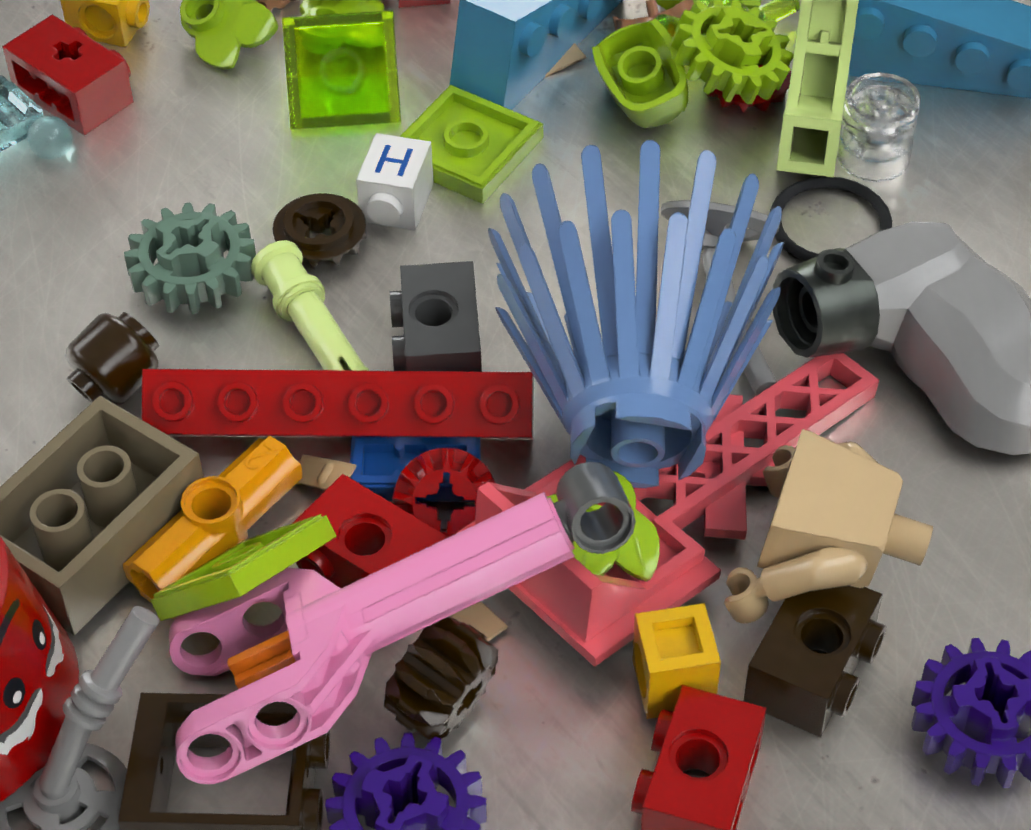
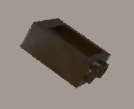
M141 693L118 818L120 829L321 830L323 821L322 789H314L316 769L328 768L330 730L326 734L293 749L285 815L170 813L166 811L176 755V732L192 711L228 694ZM273 702L261 708L256 718L266 725L279 726L293 719L297 709L286 702ZM206 734L192 741L189 747L228 748L230 742L220 735Z

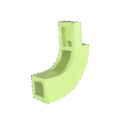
M801 0L790 85L783 115L777 171L834 178L859 0Z

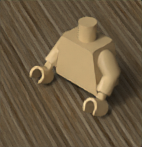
M802 429L796 448L788 445L780 446L772 457L775 466H768L763 470L770 493L779 499L757 567L763 569L761 577L757 578L753 571L747 568L732 570L728 575L726 584L733 596L727 597L724 604L735 621L751 623L765 614L769 605L768 598L775 602L809 591L844 586L857 588L869 586L882 554L920 566L930 543L933 526L895 514L903 484L899 473L880 465L858 443L849 441L836 444L813 432Z

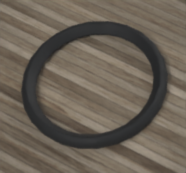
M822 176L798 181L785 188L775 198L770 209L771 212L773 208L780 206L783 211L785 205L794 196L810 189L837 188L853 192L868 201L878 213L880 231L892 228V217L889 208L881 197L870 188L842 177ZM780 221L779 231L774 237L778 243L784 242L783 248L802 261H807L819 255L804 249L791 240L784 231Z

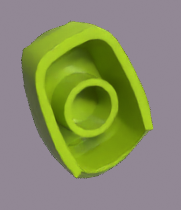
M656 18L651 21L620 28L592 47L598 72L612 98L632 122L644 129L669 123L678 117L682 111L685 112L688 104V82L685 78V68L683 65L675 64L674 58L678 50L670 47L672 37Z

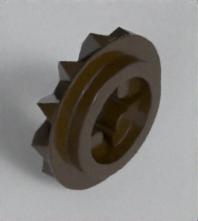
M328 193L310 194L289 202L276 215L272 228L275 242L284 240L294 242L302 252L303 260H308L314 270L321 261L330 260L339 266L343 254L357 255L360 241L367 238L366 219L360 207L343 196ZM325 229H330L331 234L328 236L321 232ZM310 231L320 233L314 238H310Z

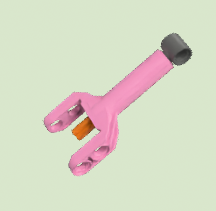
M585 462L575 465L566 471L558 482L556 492L558 502L554 503L551 497L547 498L545 492L343 588L338 587L314 570L286 568L241 597L175 618L170 626L168 637L169 654L172 662L181 671L191 675L217 676L230 669L238 690L192 711L176 732L175 739L176 762L180 772L187 779L199 784L220 783L326 734L357 696L373 652L575 557L573 549H575L574 541L581 549L590 553L604 554L620 548L633 534L636 521L633 509L616 474L610 467L599 462ZM605 503L598 510L585 512L595 504ZM260 602H271L282 610V614L275 622L265 626H255L248 623L243 617L249 607ZM197 632H208L220 640L217 648L205 655L190 654L181 647V644L186 637ZM273 702H286L297 709L293 719L279 726L266 725L256 718L261 708ZM206 734H217L225 737L230 742L226 751L214 757H200L188 748L192 741Z

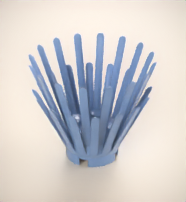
M646 140L640 148L635 294L631 215L622 209L613 213L611 217V246L601 154L597 146L588 145L582 150L581 161L602 338L577 229L571 221H561L549 171L541 163L534 166L532 180L566 310L564 318L571 345L536 254L529 243L516 205L511 196L506 193L501 194L500 208L532 293L526 292L501 235L492 228H488V234L500 263H496L501 274L497 275L498 287L525 340L508 312L500 307H495L555 413L570 435V458L573 463L577 462L581 454L586 458V462H599L620 473L632 484L633 488L659 486V469L678 464V480L690 476L703 464L706 452V433L773 321L767 319L779 299L780 287L774 288L767 294L742 339L784 245V242L776 244L767 257L781 221L782 209L780 206H777L769 213L733 303L725 302L759 189V180L755 174L752 173L745 178L730 226L724 229L718 238L685 350L716 169V157L710 150L700 153L697 160L688 218L681 212H676L669 218L656 318L660 146L654 140Z

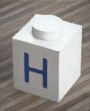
M375 133L356 179L358 204L365 216L366 223L416 231L434 184L430 141Z

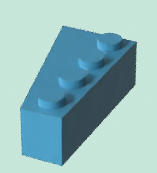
M460 0L450 85L513 110L545 78V75L574 43L578 45L623 0Z
M859 0L848 76L1031 99V6L1013 0Z

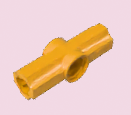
M270 435L266 439L258 438L219 476L197 479L188 485L181 497L180 504L182 510L123 563L126 578L133 583L142 597L151 602L150 600L154 598L153 594L248 539L247 530L303 478L301 464L292 456L287 446Z

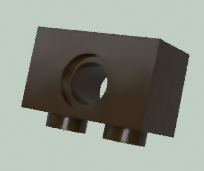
M844 586L809 591L786 598L748 665L744 702L766 707V714L821 737L833 713L841 717H845L860 682V678L853 675L860 660L872 664L880 649L887 628L886 625L877 622L883 594L867 587ZM812 650H822L827 652V654L816 653Z

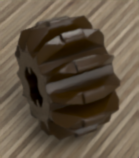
M451 617L444 618L423 628L418 639L413 644H408L407 652L395 664L396 670L386 682L384 708L396 716L395 720L412 733L417 732L428 740L434 736L441 739L447 737L452 729L459 728L464 717L473 711L478 699L486 692L485 688L488 682L495 675L498 649L486 640L487 637L470 624L467 625Z

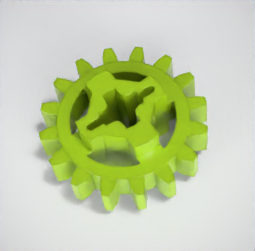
M700 0L695 1L690 11L685 9L682 13L670 43V47L678 50L674 58L675 64L690 67L685 78L688 81L701 79L705 82L704 93L710 94L715 89L722 91L725 102L731 103L735 94L740 95L746 104H752L757 95L764 100L770 99L774 90H779L787 77L794 53L785 49L790 41L788 36L774 33L778 24L775 20L762 21L758 18L760 9L756 6L750 9L749 12L742 10L739 0H733L730 6H724L721 0H710L708 6Z

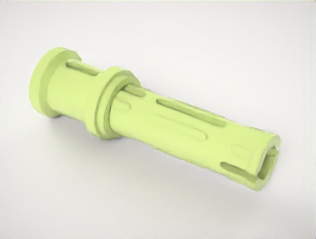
M288 240L276 241L260 250L253 258L251 264L253 277L259 284L268 287L274 296L272 300L274 310L281 319L294 322L323 370L370 371L365 367L325 306V287L316 276L307 273L302 265V252L297 245Z

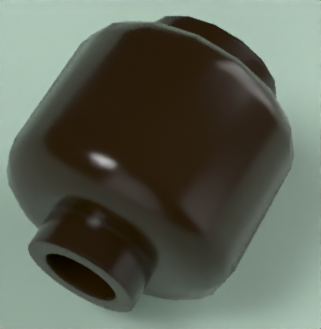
M123 312L119 317L102 313L68 345L65 356L74 371L66 379L91 403L99 396H102L114 404H124L142 386V369L158 368L159 362L154 351L160 345L151 333L128 313Z

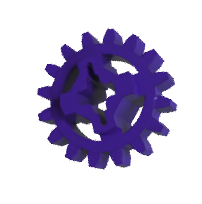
M979 638L971 639L968 654L964 655L952 644L945 646L941 663L928 659L925 663L922 678L920 681H916L911 705L915 707L911 723L912 730L927 732L922 748L923 752L926 755H931L943 751L947 755L943 771L949 775L957 771L961 766L971 769V783L975 786H980L985 774L989 773L996 775L997 781L1003 789L1010 788L1015 772L1018 770L1031 781V735L1028 737L1031 728V650L1023 654L1019 659L1010 656V644L1006 640L1000 641L996 652L986 651L984 644ZM950 690H952V691H951V695L946 696V694H947ZM1026 738L1020 742H1017V739Z
M412 732L404 733L400 748L390 749L388 743L382 737L376 738V755L369 759L363 754L353 751L349 755L352 775L334 773L332 784L335 797L325 801L328 824H332L329 826V830H364L358 821V814L365 816L366 826L376 830H481L480 824L487 822L486 798L481 797L483 795L482 777L479 771L467 772L466 754L459 750L447 758L443 757L442 740L436 736L428 742L425 749L415 747ZM438 785H441L450 794L456 807L449 805V795L436 791Z

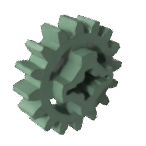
M184 203L182 213L176 215L168 208L161 209V221L156 223L153 220L144 219L141 221L143 234H130L128 237L130 250L124 252V257L133 291L135 293L144 292L145 302L149 306L163 299L168 313H173L180 304H188L191 314H198L200 303L207 301L218 309L222 307L221 295L227 293L231 296L239 297L242 294L240 281H253L251 264L256 256L254 239H251L249 225L247 223L237 224L236 213L232 210L222 214L220 217L217 216L215 204L209 203L202 212H194L191 203ZM228 250V255L224 258V252ZM156 258H157L158 263H157L156 265H154V262H155V260H156Z

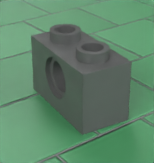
M473 261L400 266L401 291H390L392 328H404V336H392L394 371L482 372Z

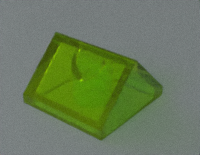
M393 10L282 17L291 130L401 123Z

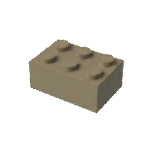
M99 396L0 486V537L8 546L63 629L75 636L129 582L124 573L123 563L182 510L180 504L181 497L188 485L197 479L204 478L199 453L104 397Z

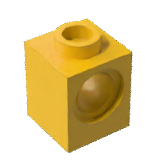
M60 0L67 24L82 29L94 41L125 48L137 30L145 26L150 10L149 0Z
M705 603L635 613L632 662L646 719L658 718L662 709L674 712L682 685L714 694L718 693L721 660Z

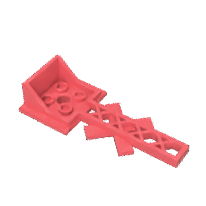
M839 353L814 357L744 404L743 395L729 394L706 433V452L701 466L690 476L678 480V464L659 469V486L634 488L636 494L635 509L654 524L659 536L660 555L657 568L649 581L632 577L615 563L603 576L592 574L573 557L508 589L589 663L596 667L633 640L635 613L680 607L720 578L721 569L704 556L705 549L682 529L704 515V537L745 540L747 534L746 485L768 487L763 470L768 466H775L772 457L780 446L788 445L796 448L802 429L820 435L875 397L879 379L846 354ZM830 375L847 389L819 388L818 382ZM779 408L805 410L806 416L804 418L776 416L775 411ZM744 438L763 439V445L759 448L744 447ZM580 454L575 464L572 460L566 462L524 490L492 482L483 484L477 488L475 521L457 533L545 492L546 496L556 494L558 482L564 473L575 465L585 463L586 458ZM644 498L673 500V506L657 516L640 501Z

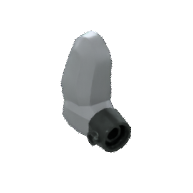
M933 222L906 223L880 231L845 249L824 250L818 256L792 266L778 274L773 284V289L780 287L781 292L773 308V316L779 335L795 354L808 358L861 351L869 346L890 351L895 362L906 376L926 393L952 432L978 448L1009 455L1031 453V299L1023 287L1006 274L986 263L954 233L949 224Z

